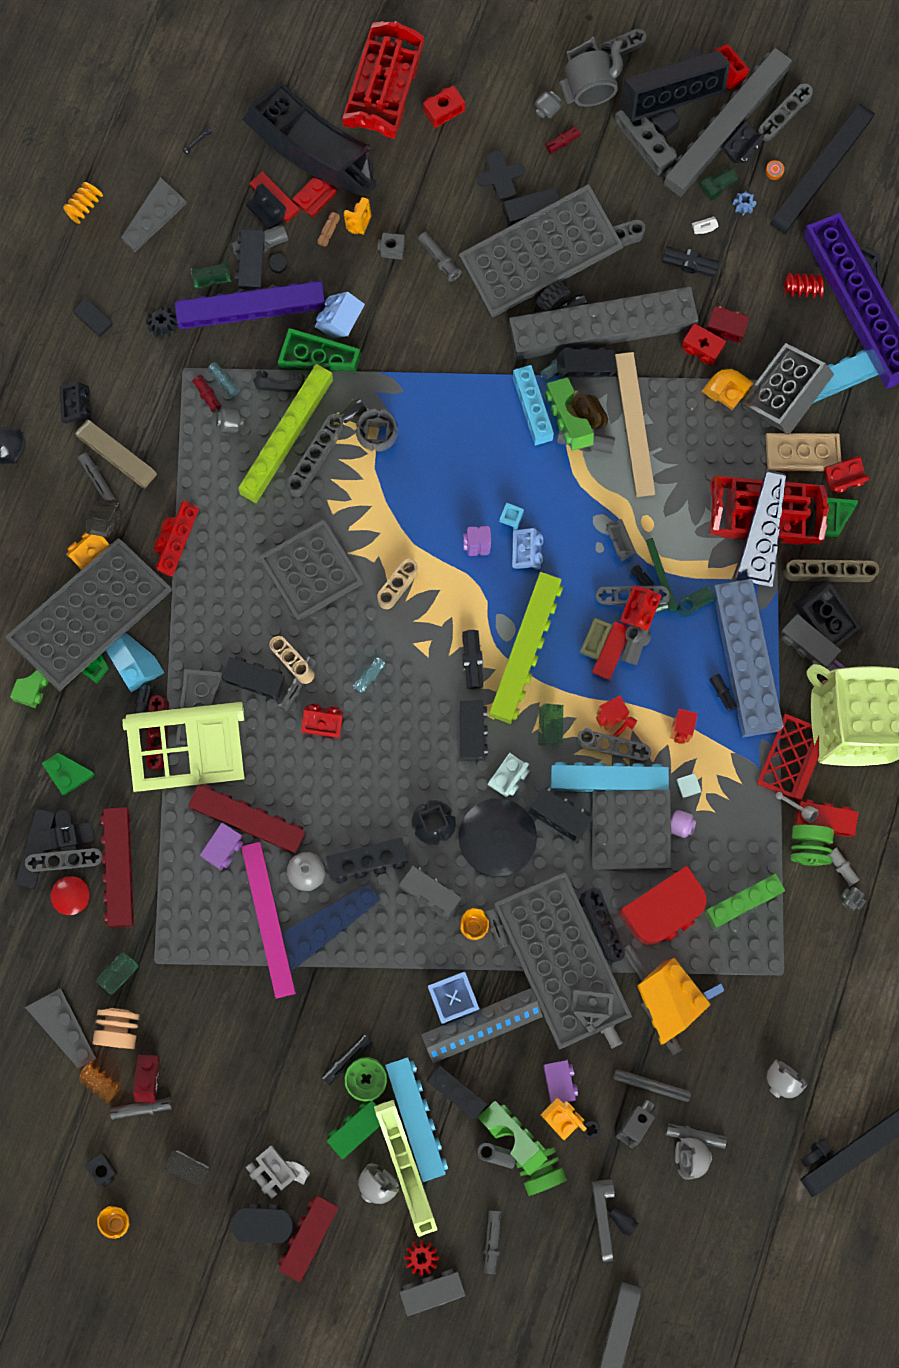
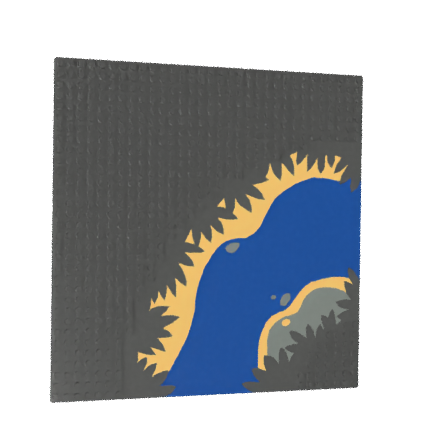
M184 368L182 371L176 515L182 501L195 505L199 508L172 580L167 684L169 710L180 709L185 669L224 673L229 657L235 658V656L246 659L247 663L253 664L256 662L262 664L264 669L271 671L273 668L283 672L282 675L285 676V682L278 701L224 683L221 680L212 705L243 702L245 720L238 721L244 779L207 783L206 785L215 789L214 792L218 794L225 792L233 796L232 800L248 802L250 804L249 807L255 810L257 807L268 811L267 815L275 817V815L286 819L285 823L290 825L296 823L303 826L306 836L297 854L311 852L323 860L326 868V876L323 883L312 891L298 890L289 882L287 877V866L295 854L228 826L242 835V846L257 842L261 843L281 933L367 884L381 899L298 967L523 971L507 933L506 936L510 946L498 949L495 937L490 932V924L488 932L483 938L470 940L460 930V918L466 910L471 908L481 909L485 914L486 911L495 908L494 903L566 872L578 900L583 892L591 888L600 890L623 947L630 944L649 973L656 969L663 961L675 958L687 974L783 975V893L714 930L704 914L707 909L774 874L778 876L783 886L781 799L776 798L777 792L757 785L777 732L742 738L736 708L732 711H727L720 697H716L717 693L709 681L714 675L720 674L727 688H730L729 693L734 700L712 590L718 584L740 581L736 580L735 576L746 538L744 540L729 539L709 534L712 510L710 480L713 476L763 480L765 471L768 470L765 435L767 433H775V427L742 405L743 399L740 400L732 411L720 401L715 402L701 392L710 379L637 377L655 495L636 497L618 377L568 378L574 389V397L578 394L594 395L608 416L606 427L592 430L598 434L615 437L613 452L610 454L595 450L590 452L579 449L572 451L569 445L557 443L559 434L557 417L553 416L550 402L547 403L544 392L547 391V383L564 379L559 378V376L535 375L554 434L552 441L534 446L513 381V375L330 371L333 375L332 384L256 504L240 495L238 487L298 393L256 389L253 379L256 377V372L261 369ZM261 370V373L263 371L268 373L267 378H274L277 381L293 380V375L298 373V376H300V373L305 376L304 381H306L311 373L310 370ZM198 375H202L208 386L214 390L213 394L222 405L219 410L215 408L216 411L211 412L206 401L201 399L200 392L192 382L195 377L199 379ZM360 398L367 410L376 408L377 411H381V409H384L394 416L398 424V437L389 449L378 452L375 449L369 451L359 443L356 437V424L359 418L351 420L346 424L343 421L344 430L305 493L300 497L290 495L287 481L329 415L342 413L354 399L356 401ZM571 405L567 409V411L572 416L578 418L576 412L574 411ZM224 407L239 409L241 415L244 416L243 427H240L236 433L220 431L219 427L216 426L217 412H220ZM333 422L330 426L338 427L340 424ZM369 427L368 439L385 440L387 429ZM324 437L321 439V442L327 443L330 441L328 437ZM313 453L311 457L318 458L321 454ZM304 468L301 472L307 474L311 470ZM295 483L292 485L291 488L299 489L301 485ZM723 488V497L721 498L723 510L719 529H726V488ZM506 503L524 509L518 530L534 528L542 534L543 544L541 545V553L543 555V562L541 563V569L537 570L533 567L515 569L512 567L513 527L499 522ZM324 519L359 574L363 584L297 622L261 563L259 556ZM622 519L636 551L635 554L624 561L617 557L613 540H611L608 531H606L607 523H615ZM480 526H489L491 532V550L489 555L478 554V556H469L467 550L463 549V534L467 533L468 527L480 528ZM653 538L678 612L670 614L668 609L656 613L649 628L651 640L646 646H643L637 665L621 660L626 647L625 644L613 674L608 681L592 674L597 660L580 654V650L594 618L612 624V626L614 621L627 627L631 625L620 621L626 605H603L596 599V592L601 587L642 586L637 581V577H634L631 573V569L636 565L643 569L642 572L649 576L655 583L654 586H661L646 544L647 539ZM776 554L773 587L755 583L753 585L780 708L778 568ZM405 559L415 560L418 565L415 579L392 608H381L378 604V593L402 561ZM406 566L404 571L410 573L414 571V568ZM542 572L562 579L561 585L564 587L561 596H556L554 603H557L554 614L550 613L548 618L551 621L548 632H543L542 638H545L542 649H537L536 655L539 657L536 666H531L529 672L532 673L529 685L525 684L523 691H526L523 702H518L517 708L520 711L517 719H512L511 724L489 717V713L538 576ZM401 581L393 583V586L397 588L403 585ZM604 591V594L601 595V598H603L604 601H606L607 597H613V601H616L615 591H613L614 595H609L606 593V591ZM622 591L619 594L621 601H625L629 597L628 591ZM661 591V593H660V595H661V599H660V600H662L663 597H664L663 591ZM388 595L381 598L383 602H389L392 599ZM467 630H479L480 651L482 650L483 656L482 674L484 684L483 688L475 690L467 689L466 671L463 666L464 648L462 632ZM275 636L285 638L304 660H306V657H311L317 661V665L313 669L314 679L302 686L299 691L300 695L294 699L288 711H284L277 704L285 694V688L291 684L295 676L271 650L269 644ZM619 695L621 696L629 710L627 718L633 717L637 720V723L633 729L627 727L618 737L648 745L651 749V756L647 761L637 762L583 749L578 745V734L585 728L613 736L624 724L625 720L605 730L604 726L600 727L596 720V716H598L596 713L600 705ZM483 700V706H487V718H484V725L488 727V736L484 737V744H488V756H484V761H461L460 701ZM309 704H318L321 708L338 707L344 711L340 738L302 733L305 707L309 706ZM678 709L698 713L693 736L685 744H678L674 742V739H670L674 716ZM178 724L168 725L167 749L184 747L175 745ZM585 735L583 738L581 737L584 742L591 741L588 739V735ZM595 737V741L592 746L596 747V741L598 737ZM601 739L599 745L601 748L607 749L610 747V742L607 739ZM622 743L618 746V750L620 753L625 754L629 751V747L627 744ZM632 745L631 756H633L634 752L639 753L641 758L647 755L644 751L645 749L641 748L640 751L634 750L636 746ZM188 751L167 753L170 776L191 774ZM511 753L524 763H529L527 769L530 771L524 780L520 778L516 784L519 787L514 795L509 794L505 798L489 787L488 783L508 754ZM779 755L771 758L770 761L774 768L781 765ZM556 762H565L567 765L582 762L586 763V766H594V763H605V766L623 763L625 766L633 767V764H644V767H652V764H663L664 767H669L671 814L675 810H681L692 814L696 821L692 835L683 838L671 834V869L593 870V819L577 844L529 814L533 819L537 832V844L534 854L521 870L504 877L484 875L468 864L460 849L459 830L464 817L470 809L485 800L497 798L510 800L519 804L528 812L542 787L545 789L547 787L550 788L551 766L555 765ZM165 767L163 768V777H165ZM780 768L778 770H775L779 780H781ZM772 772L765 774L762 780L768 784L776 782ZM695 773L701 793L682 798L676 779ZM198 785L163 788L155 963L268 966L242 848L238 852H233L231 863L227 868L223 867L222 870L201 858L200 854L221 825V822L188 807ZM555 791L557 797L562 800L564 798L574 803L573 807L578 810L581 808L591 814L590 817L593 818V792ZM429 800L444 802L452 809L453 812L451 814L456 818L454 833L447 841L444 842L442 840L438 845H429L420 841L415 836L416 830L412 829L411 825L415 809L422 803L427 804ZM439 810L422 817L428 832L445 826ZM403 838L408 863H405V867L399 869L389 867L385 868L386 871L383 873L375 874L373 871L366 873L367 876L356 879L353 876L347 878L348 881L343 883L332 882L326 856ZM384 852L381 855V859L386 862L390 861L392 854ZM365 857L362 860L364 866H370L373 863L371 857ZM350 861L345 862L343 865V869L346 871H351L354 868V864ZM412 866L423 868L428 872L427 876L432 879L435 877L444 884V887L449 890L452 889L460 895L461 903L448 921L399 888V884ZM688 866L706 894L705 909L694 919L695 924L685 931L679 929V934L668 942L665 939L655 945H645L638 942L618 912L673 874ZM600 905L594 906L593 909L600 907ZM581 906L592 928V931L597 939V942L602 950V947L600 945V942L598 940V937L596 935L588 912L585 907ZM601 911L596 912L597 920H604V914ZM607 929L603 931V936L610 940L612 937L611 932ZM615 942L609 943L608 946L615 944ZM616 950L611 953L614 956L618 954V951ZM626 956L615 963L606 959L612 973H636Z

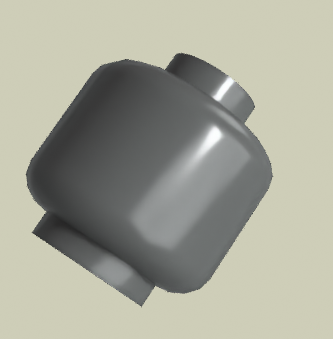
M544 91L535 101V107L537 108L535 112L542 119L544 117L551 119L561 108V99L552 91Z
M224 407L216 414V426L222 432L236 433L244 425V416L241 415L237 408Z

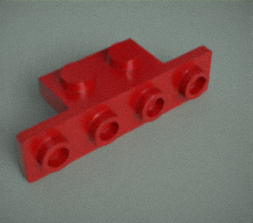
M182 501L176 517L166 518L162 523V531L155 541L153 552L161 555L156 570L168 576H173L198 514L199 508L195 505Z

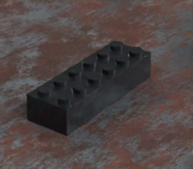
M718 50L624 79L621 109L631 121L725 93L730 62Z

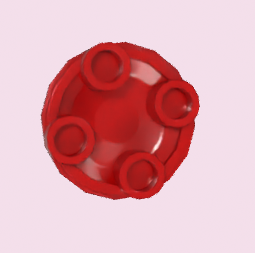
M68 876L58 880L53 885L51 902L59 913L75 915L88 906L89 889L82 879Z

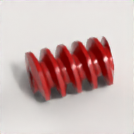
M788 273L784 282V296H786L788 291H790L791 297H793L795 292H797L798 297L804 292L807 298L811 292L813 298H815L817 293L822 298L824 291L822 275L818 274L815 278L814 274H810L809 277L807 274H803L800 277V274L796 273L793 278L792 273Z

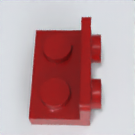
M860 456L823 467L828 488L836 493L846 491L847 487L861 486L865 481L869 480V477L864 473Z
M634 585L620 621L648 631L661 595L650 589Z
M309 704L304 709L301 732L340 738L344 711L338 707L321 708L318 704Z

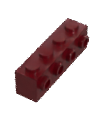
M319 1195L316 1199L311 1198L307 1209L310 1211L306 1217L302 1216L297 1225L300 1228L297 1236L292 1235L287 1245L290 1247L287 1255L283 1253L278 1262V1265L281 1266L278 1271L298 1282L302 1281L339 1209V1206Z

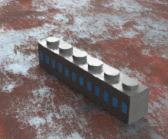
M530 988L421 1034L432 1063H436L543 1016L538 1001Z

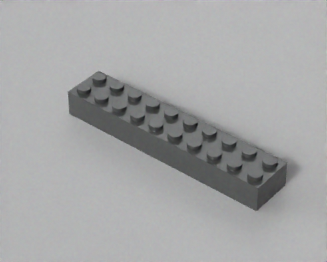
M691 287L512 317L509 319V330L515 359L522 360L560 353L564 348L569 347L573 348V350H579L581 348H591L688 331L694 323L698 324L699 320Z

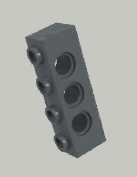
M622 110L616 113L615 124L657 176L675 164L677 158L676 151L673 147H669L664 136L656 131L651 120L644 117L631 121ZM648 136L651 139H644L643 137ZM654 150H660L661 153H656Z

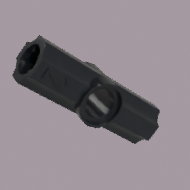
M668 246L662 263L680 267L685 273L694 274L697 272L711 277H715L719 265L718 260L701 256L698 251H683Z
M479 630L463 631V666L466 671L467 689L483 688L484 682Z

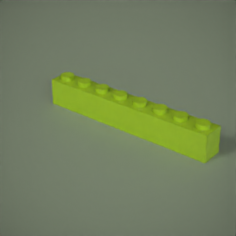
M317 364L314 366L238 487L240 495L257 504L332 384V372Z
M540 572L489 717L511 724L512 719H517L520 711L517 708L518 702H523L526 691H523L525 684L529 685L532 677V673H529L531 666H536L539 657L536 655L537 649H542L545 638H542L543 632H548L551 624L548 618L550 613L554 614L557 603H554L556 596H561L564 587L561 585L562 579Z

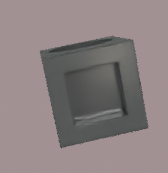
M383 233L382 239H378V250H381V257L403 260L405 235ZM394 244L395 247L388 248L387 245Z

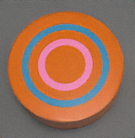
M779 161L769 162L765 170L767 177L771 180L780 179L784 173V165Z

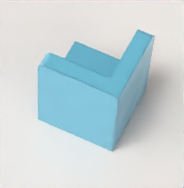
M506 503L499 522L512 526L513 530H518L524 509Z

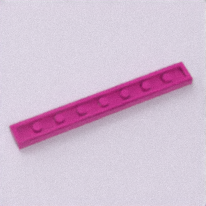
M257 842L241 846L275 997L277 999L296 994L261 843Z

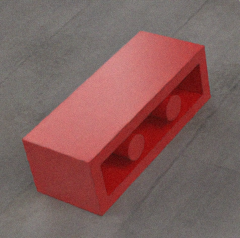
M807 799L798 803L803 808L806 806L814 807L819 813L813 823H808L802 818V811L796 809L794 826H824L832 828L835 835L853 837L855 835L858 812L853 811V808L845 806L841 807V809L834 808V805L830 803L818 805L815 804V801Z

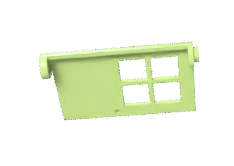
M243 702L127 714L126 719H123V729L127 730L133 791L243 780L244 770L238 721L245 720ZM185 724L188 747L167 749L164 726ZM160 726L162 750L141 752L139 729ZM188 751L191 774L170 776L167 753ZM163 753L165 777L144 779L142 756Z

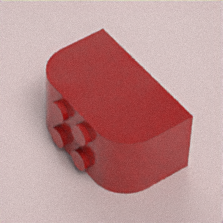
M686 866L622 908L618 914L638 942L645 945H655L664 939L667 942L679 934V929L685 931L695 924L694 919L705 909L706 894L693 873Z

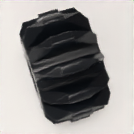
M160 306L158 311L156 308H153L154 313H148L149 319L146 320L149 332H153L155 337L159 334L161 338H164V334L171 336L170 331H176L175 325H178L177 319H175V312H171L169 307L164 310L163 306Z

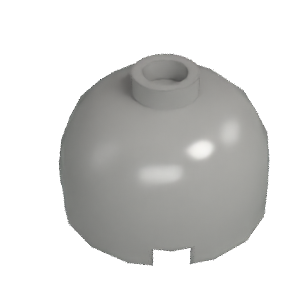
M311 852L296 854L287 866L289 882L301 891L314 890L323 883L326 876L323 860Z
M775 1059L767 1072V1082L771 1087L770 1092L778 1098L780 1096L785 1098L798 1096L807 1087V1083L803 1078L799 1080L798 1073L782 1061L778 1062L777 1059Z
M696 1138L680 1139L682 1141L677 1142L675 1148L676 1164L680 1163L681 1170H678L680 1176L686 1180L703 1176L712 1161L711 1152L703 1141Z
M370 1163L364 1168L359 1177L358 1185L362 1198L369 1203H386L397 1194L399 1189L396 1188L399 1185L388 1171L384 1169L382 1173L377 1169L379 1165Z

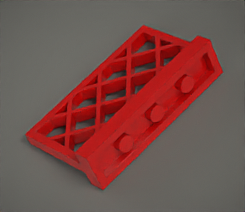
M784 714L782 719L783 728L776 734L757 785L774 792H782L784 796L792 798L793 801L799 803L803 798L819 757V736L815 745L813 738L805 740L802 730L807 728L812 730V724ZM786 720L794 722L797 730L787 733L784 726ZM799 732L803 742L793 745L789 735ZM786 737L790 747L780 750L778 740ZM804 744L807 754L799 758L795 748ZM792 749L796 759L786 763L782 753ZM779 755L783 764L774 768L770 760L772 757ZM797 762L800 771L791 775L787 765ZM785 767L789 777L779 780L775 770ZM772 772L776 782L772 784L763 782L764 775ZM791 780L793 784L791 793L783 790L782 782Z

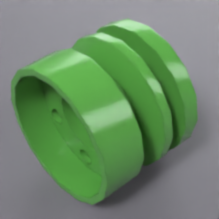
M816 825L793 826L792 840L800 843V845L791 847V851L796 853L790 855V860L809 866L831 864L832 858L826 855L832 854L833 850L824 847V845L833 843L834 830L829 827Z
M362 1057L353 1061L345 1075V1086L349 1094L360 1101H372L378 1098L385 1090L387 1084V1072L383 1064L371 1057ZM362 1074H365V1075L370 1074V1075H371V1078H370V1081H371V1082H370V1083H368V1082H364V1083H363V1082L361 1081V1080L363 1079Z
M554 1147L543 1151L547 1160L530 1175L531 1178L524 1182L528 1196L567 1181L562 1167L554 1169L552 1167L559 1158L555 1157L549 1160L548 1156L556 1152ZM524 1170V1171L520 1172V1176H524V1175H528V1174H527V1172Z

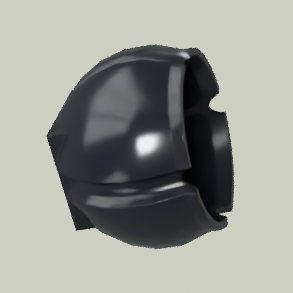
M0 427V464H18V459L25 450L24 432L16 428Z
M429 800L427 804H420L415 809L411 819L412 829L416 830L415 836L420 841L429 845H438L442 840L444 842L447 841L454 833L456 818L451 814L453 812L452 809L444 802L438 800ZM439 810L445 826L428 832L422 817Z

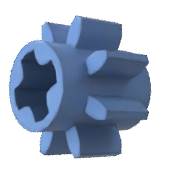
M747 191L743 194L737 193V199L733 201V205H736L735 212H740L743 216L747 212L752 213V207L756 206V201H753L754 194L750 195Z

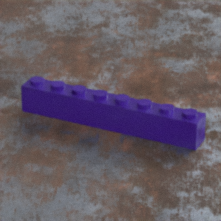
M309 281L307 284L293 283L285 287L273 286L270 289L263 290L257 288L250 292L237 291L234 294L228 295L221 293L214 297L200 296L192 300L181 299L175 302L177 323L181 330L324 310L325 301L322 281Z

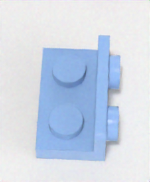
M534 528L513 530V568L533 567L537 570L541 569V563L543 562V555L541 553L543 536L539 531Z

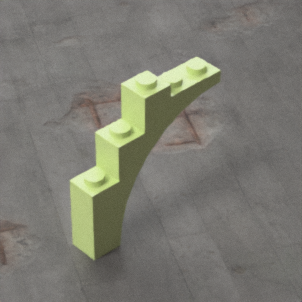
M394 1100L377 1105L374 1108L417 1235L419 1237L436 1231L437 1227Z

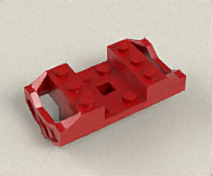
M381 21L372 23L342 118L343 126L350 128L363 127L378 131L388 138H396L405 112V101L412 78L415 79L424 46L423 35L399 22ZM380 37H384L382 43L377 42ZM390 37L398 38L395 39V43L390 41ZM402 40L413 45L415 51L402 48ZM379 76L387 77L386 81L379 79Z
M713 476L710 480L712 510L709 534L723 538L744 540L749 531L763 480ZM785 482L778 538H781V543L820 544L824 540L829 512L827 492L824 485ZM723 488H726V529H719L723 510L721 498L723 497ZM811 498H814L816 503L815 532L811 536H806V519L810 516L808 505L811 502Z

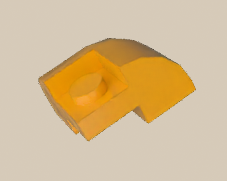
M724 369L717 372L701 392L715 402L720 401L733 411L740 400L752 388L754 382L736 370Z

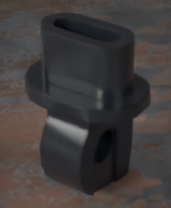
M822 1139L818 1143H812V1151L800 1161L805 1167L816 1160L826 1161L828 1159L827 1156L833 1150L827 1141Z

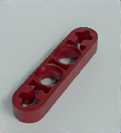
M155 695L150 699L148 712L169 710V703L165 697ZM167 725V726H164V729H165V738H166V747H167L168 725ZM160 727L148 728L146 751L162 750ZM157 737H159L161 741L160 745L158 747H154L153 742ZM163 753L146 755L147 766L157 771L163 769Z

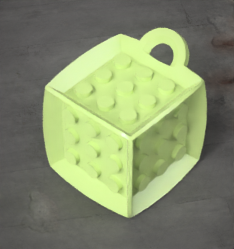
M811 665L807 670V676L814 685L811 692V722L814 745L819 736L818 762L830 765L866 766L887 764L899 760V668L866 666L829 671L821 665ZM817 674L825 676L828 682L822 684L818 680Z

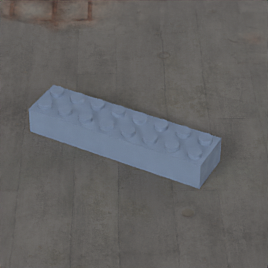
M748 579L715 585L712 595L733 697L737 706L736 711L742 738L778 732L783 728V722L753 580Z

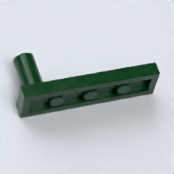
M653 538L647 539L646 544L660 585L666 587L671 593L669 602L658 605L655 614L668 609L670 614L678 612L655 542Z

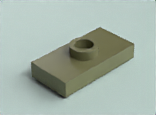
M594 618L580 654L598 660L612 624Z

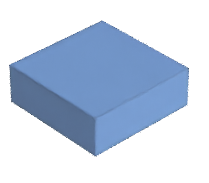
M720 984L704 992L703 995L709 1000L724 992V988Z

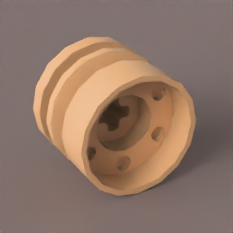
M115 1008L97 1010V1015L106 1016L105 1020H96L97 1024L104 1026V1030L94 1031L93 1044L135 1049L136 1036L128 1033V1029L138 1028L137 1024H131L129 1021L139 1020V1015L129 1010Z

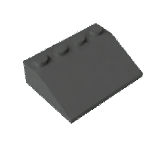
M785 343L742 400L741 404L774 427L790 434L834 376V373L826 363Z

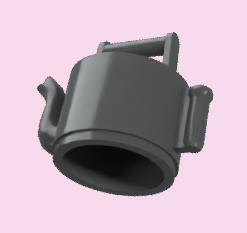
M595 36L576 48L567 51L569 60L565 66L567 78L559 83L567 104L575 101L579 106H595L608 101L617 93L618 84L616 77L620 75L623 69V61L619 51L623 41H618L616 38L612 45L613 65L608 53L601 51ZM593 46L595 47L596 51L580 54Z

